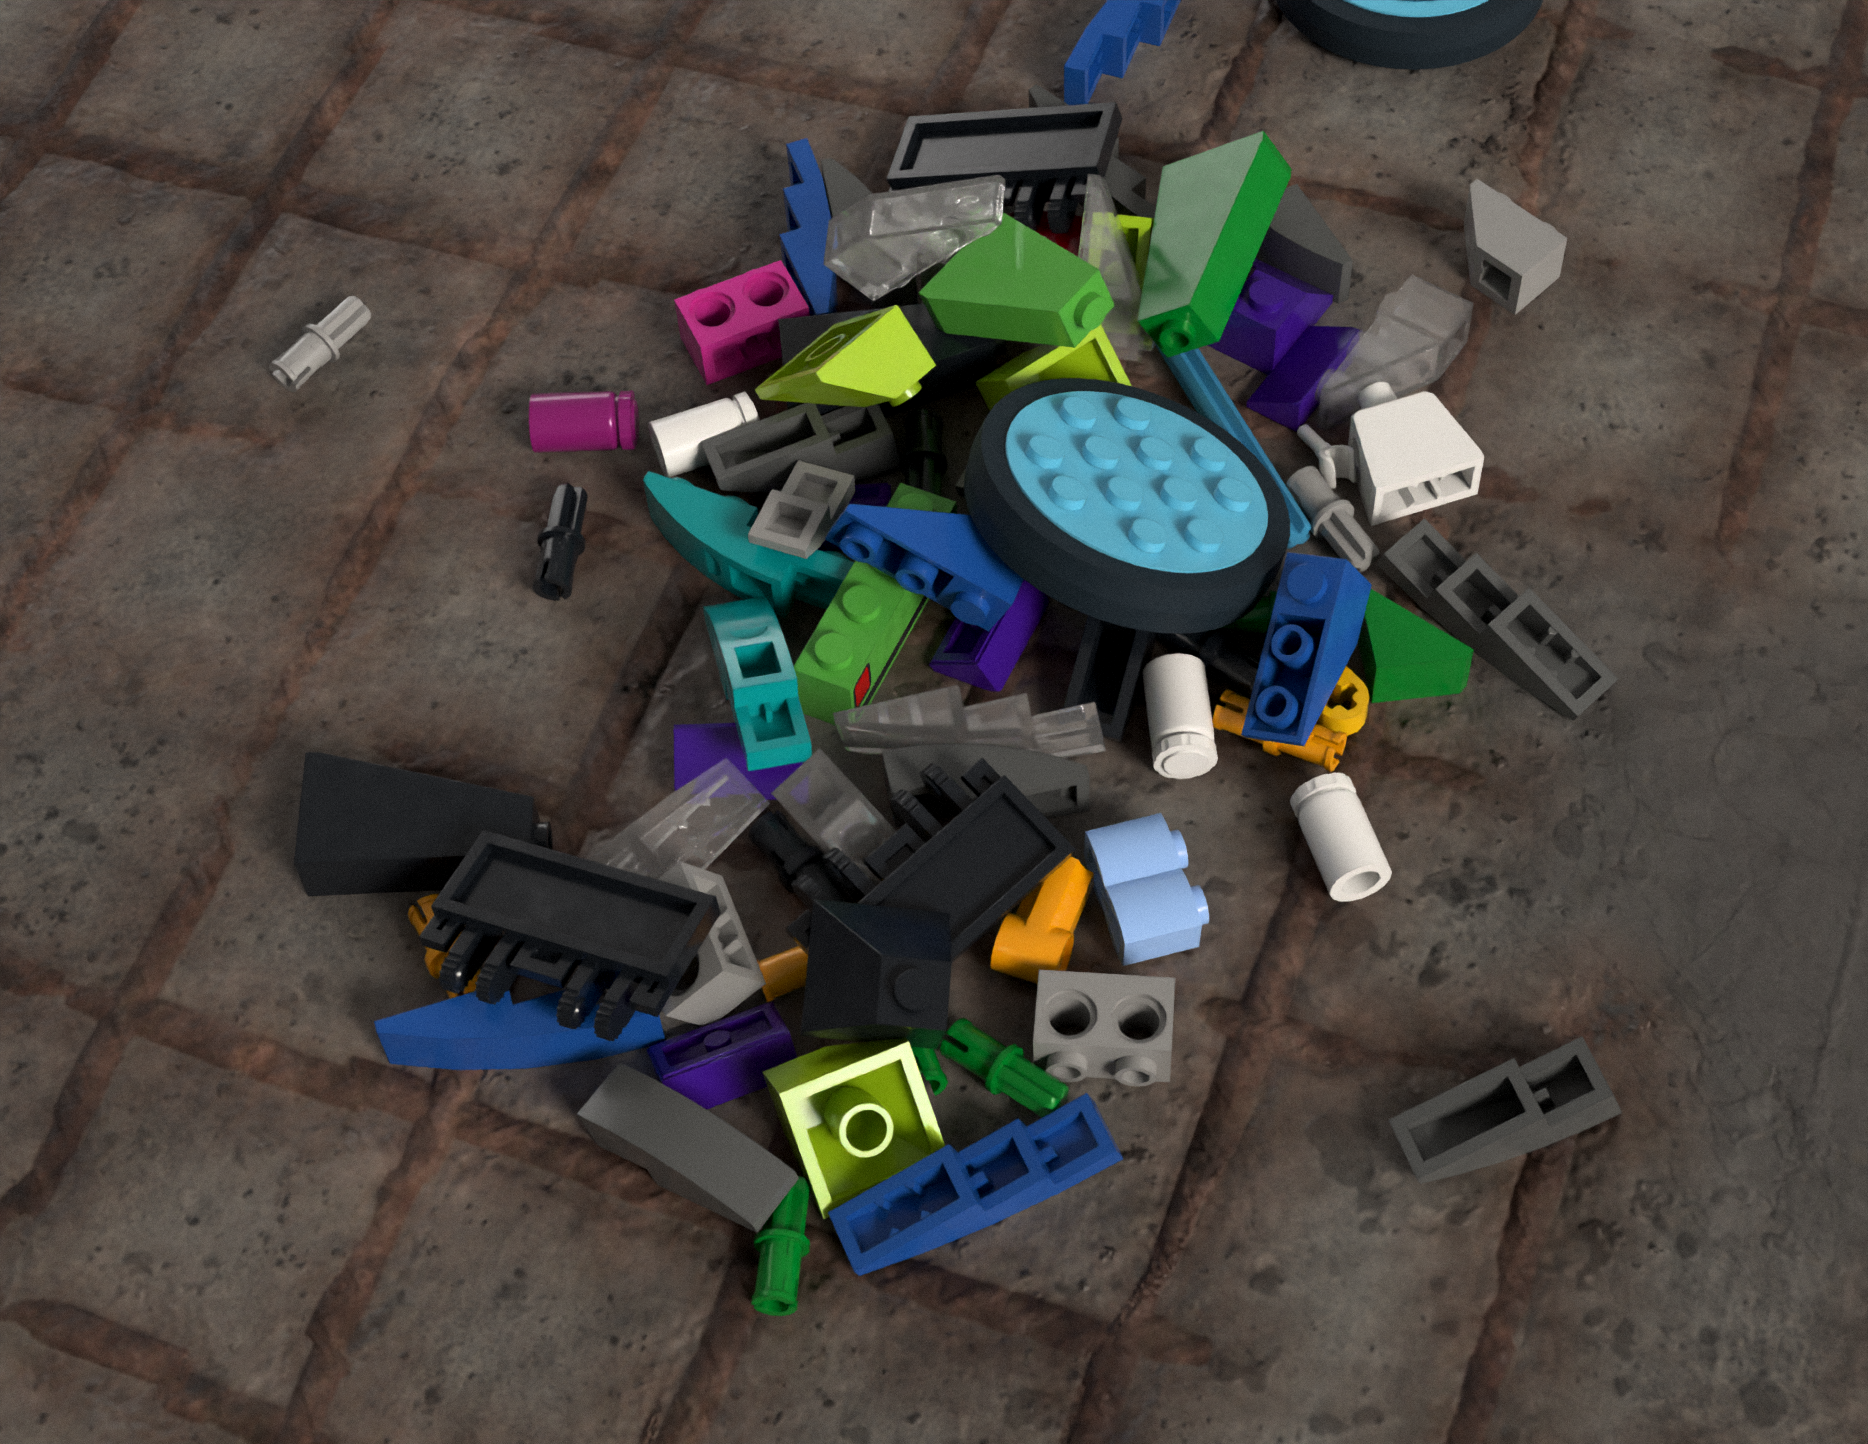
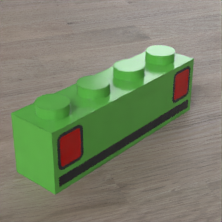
M903 483L899 484L887 507L957 514L956 501ZM855 561L794 665L797 676L798 697L803 714L855 732L930 598L904 589L896 579L868 563Z

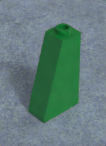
M1264 131L1162 167L1137 321L1167 358L1219 342L1291 178V167Z

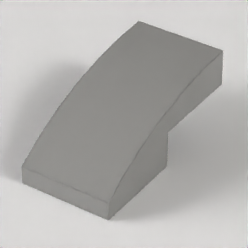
M798 460L782 491L771 490L748 533L749 543L807 559L822 545L828 531L851 501L856 491L854 475Z

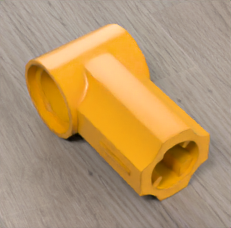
M1070 857L1021 901L1016 914L1008 913L993 946L990 962L992 970L1037 985L1039 969L1067 970L1074 945L1073 932L1094 886V873L1086 869L1079 859Z

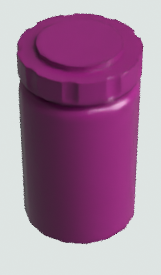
M632 390L620 391L619 395L613 391L532 393L529 401V432L534 453L616 450L619 446H621L622 450H635L639 438V411L634 392Z

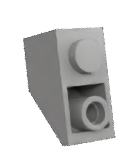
M1476 179L1471 183L1464 219L1470 285L1516 315L1560 277L1567 237L1559 233L1552 225L1542 222L1513 203L1509 197L1495 191L1480 180Z

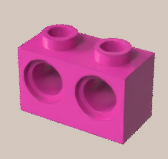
M781 260L749 270L742 275L674 299L680 338L706 385L781 358L782 350L778 319L810 316L806 301Z

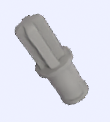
M348 296L317 325L306 324L302 328L303 335L290 348L269 363V370L273 371V377L288 391L296 392L320 367H323L328 361L334 363L339 359L340 353L338 349L371 319L370 310L356 296Z
M1307 466L1292 474L1286 482L1287 488L1310 521V531L1315 538H1325L1339 557L1347 559L1359 572L1367 570L1371 564L1378 560L1379 549L1353 518L1354 507L1348 500H1341L1332 491L1316 467Z

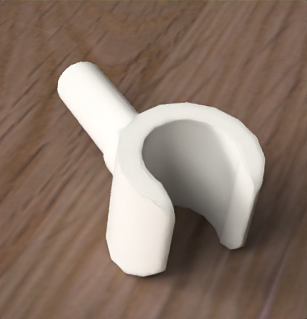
M1304 424L1299 427L1297 435L1315 452L1319 459L1320 474L1331 489L1336 488V478H1346L1353 483L1357 482L1355 451L1352 447L1347 445L1331 446L1309 425Z

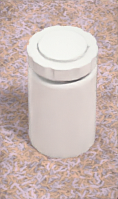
M745 391L733 395V400L724 398L648 422L652 444L665 477L670 478L710 465L703 450L702 442L760 421L755 405Z
M1176 653L1157 657L1143 669V684L1154 769L1160 775L1168 778L1187 779L1203 775L1216 765L1218 759L1216 744L1214 743V729L1205 665L1199 658L1189 654Z
M1343 773L1323 774L1312 778L1295 790V793L1291 796L1290 804L1295 816L1298 818L1299 825L1332 899L1340 902L1354 901L1365 898L1385 886L1391 878L1392 870L1362 803L1356 795V789L1351 778Z

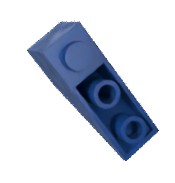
M848 504L825 537V540L840 547L849 558L870 564L896 579L904 589L912 593L923 594L951 610L953 615L962 622L977 625L988 632L1012 606L1024 580L991 549L975 526L971 515Z
M1287 552L1241 734L1245 738L1305 746L1357 646L1372 586L1347 559Z

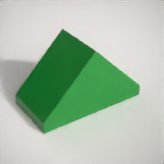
M1371 589L1358 639L1371 703L1460 694L1467 686L1474 649Z

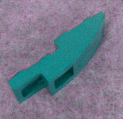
M650 471L643 478L650 517L664 538L676 551L703 575L744 600L764 596L769 601L775 614L786 618L796 599L827 610L854 563L835 551L823 552L816 550L805 559L749 543L748 533L758 516L757 507L749 505L746 501L736 496H722L695 487L692 483L682 478H668Z
M762 596L703 606L704 617L725 698L730 701L748 772L812 760L811 739L798 697L797 676L783 632L769 601Z

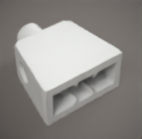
M1387 382L1373 383L1360 392L1358 403L1362 410L1357 411L1351 416L1348 446L1352 447L1355 451L1357 485L1367 519L1371 526L1478 494L1484 455L1433 393L1423 391L1397 399L1390 384Z

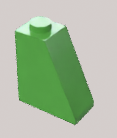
M1000 210L987 221L919 292L936 327L944 333L1073 348L1091 330L1097 328L1103 322L1108 312L1115 306L1098 268Z

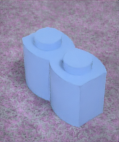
M1161 813L1085 831L1084 858L1089 871L1094 873L1093 888L1103 909L1110 937L1122 966L1199 947L1202 925L1209 923V911L1201 887L1199 885L1190 887L1182 870L1188 868V854L1181 832L1178 829L1170 831Z

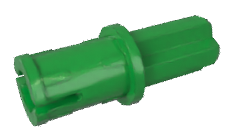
M966 1018L958 1019L947 1031L946 1034L957 1039V1042L953 1044L947 1039H943L940 1047L941 1055L947 1059H952L986 1081L985 1087L987 1091L994 1095L1003 1092L1042 1118L1066 1105L1069 1092L1068 1086L1025 1059L1024 1051L1018 1045L1012 1044L1008 1047L973 1026L972 1022Z
M798 1176L797 1182L763 1225V1230L754 1237V1247L760 1254L755 1292L751 1303L754 1305L755 1310L763 1314L785 1316L795 1313L798 1308L797 1293L802 1257L810 1252V1240L804 1235L810 1184L805 1177Z

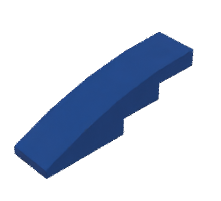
M1107 0L1085 28L1064 65V102L1068 105L1088 104L1102 74L1123 78L1139 42L1160 46L1181 0Z
M808 138L786 144L790 183L792 186L783 188L789 232L779 234L783 264L806 301L810 316L837 313L836 257L832 220L823 177Z
M566 989L517 1004L513 1003L510 991L508 990V992L504 993V998H501L500 1002H496V1005L479 1001L478 997H476V991L374 1021L377 1035L390 1064L450 1070L529 1069L597 1060L650 1047L666 1041L660 1016L655 1017L639 1011H635L626 1028L622 1029V1034L618 1036V1039L608 1041L596 1037L597 1034H594L595 1028L593 1026L596 1011H598L600 1004L594 1006L589 1016L585 1017V1022L581 1024V1027H577L576 1030L560 1026L559 1022H556V1008L559 1004L558 1000L561 999L562 993H565Z
M1085 1093L1029 1126H1026L1018 1118L959 1152L948 1144L829 1211L828 1214L854 1273L861 1276L923 1254L991 1226L1063 1192L1124 1158L1095 1101L1088 1093Z

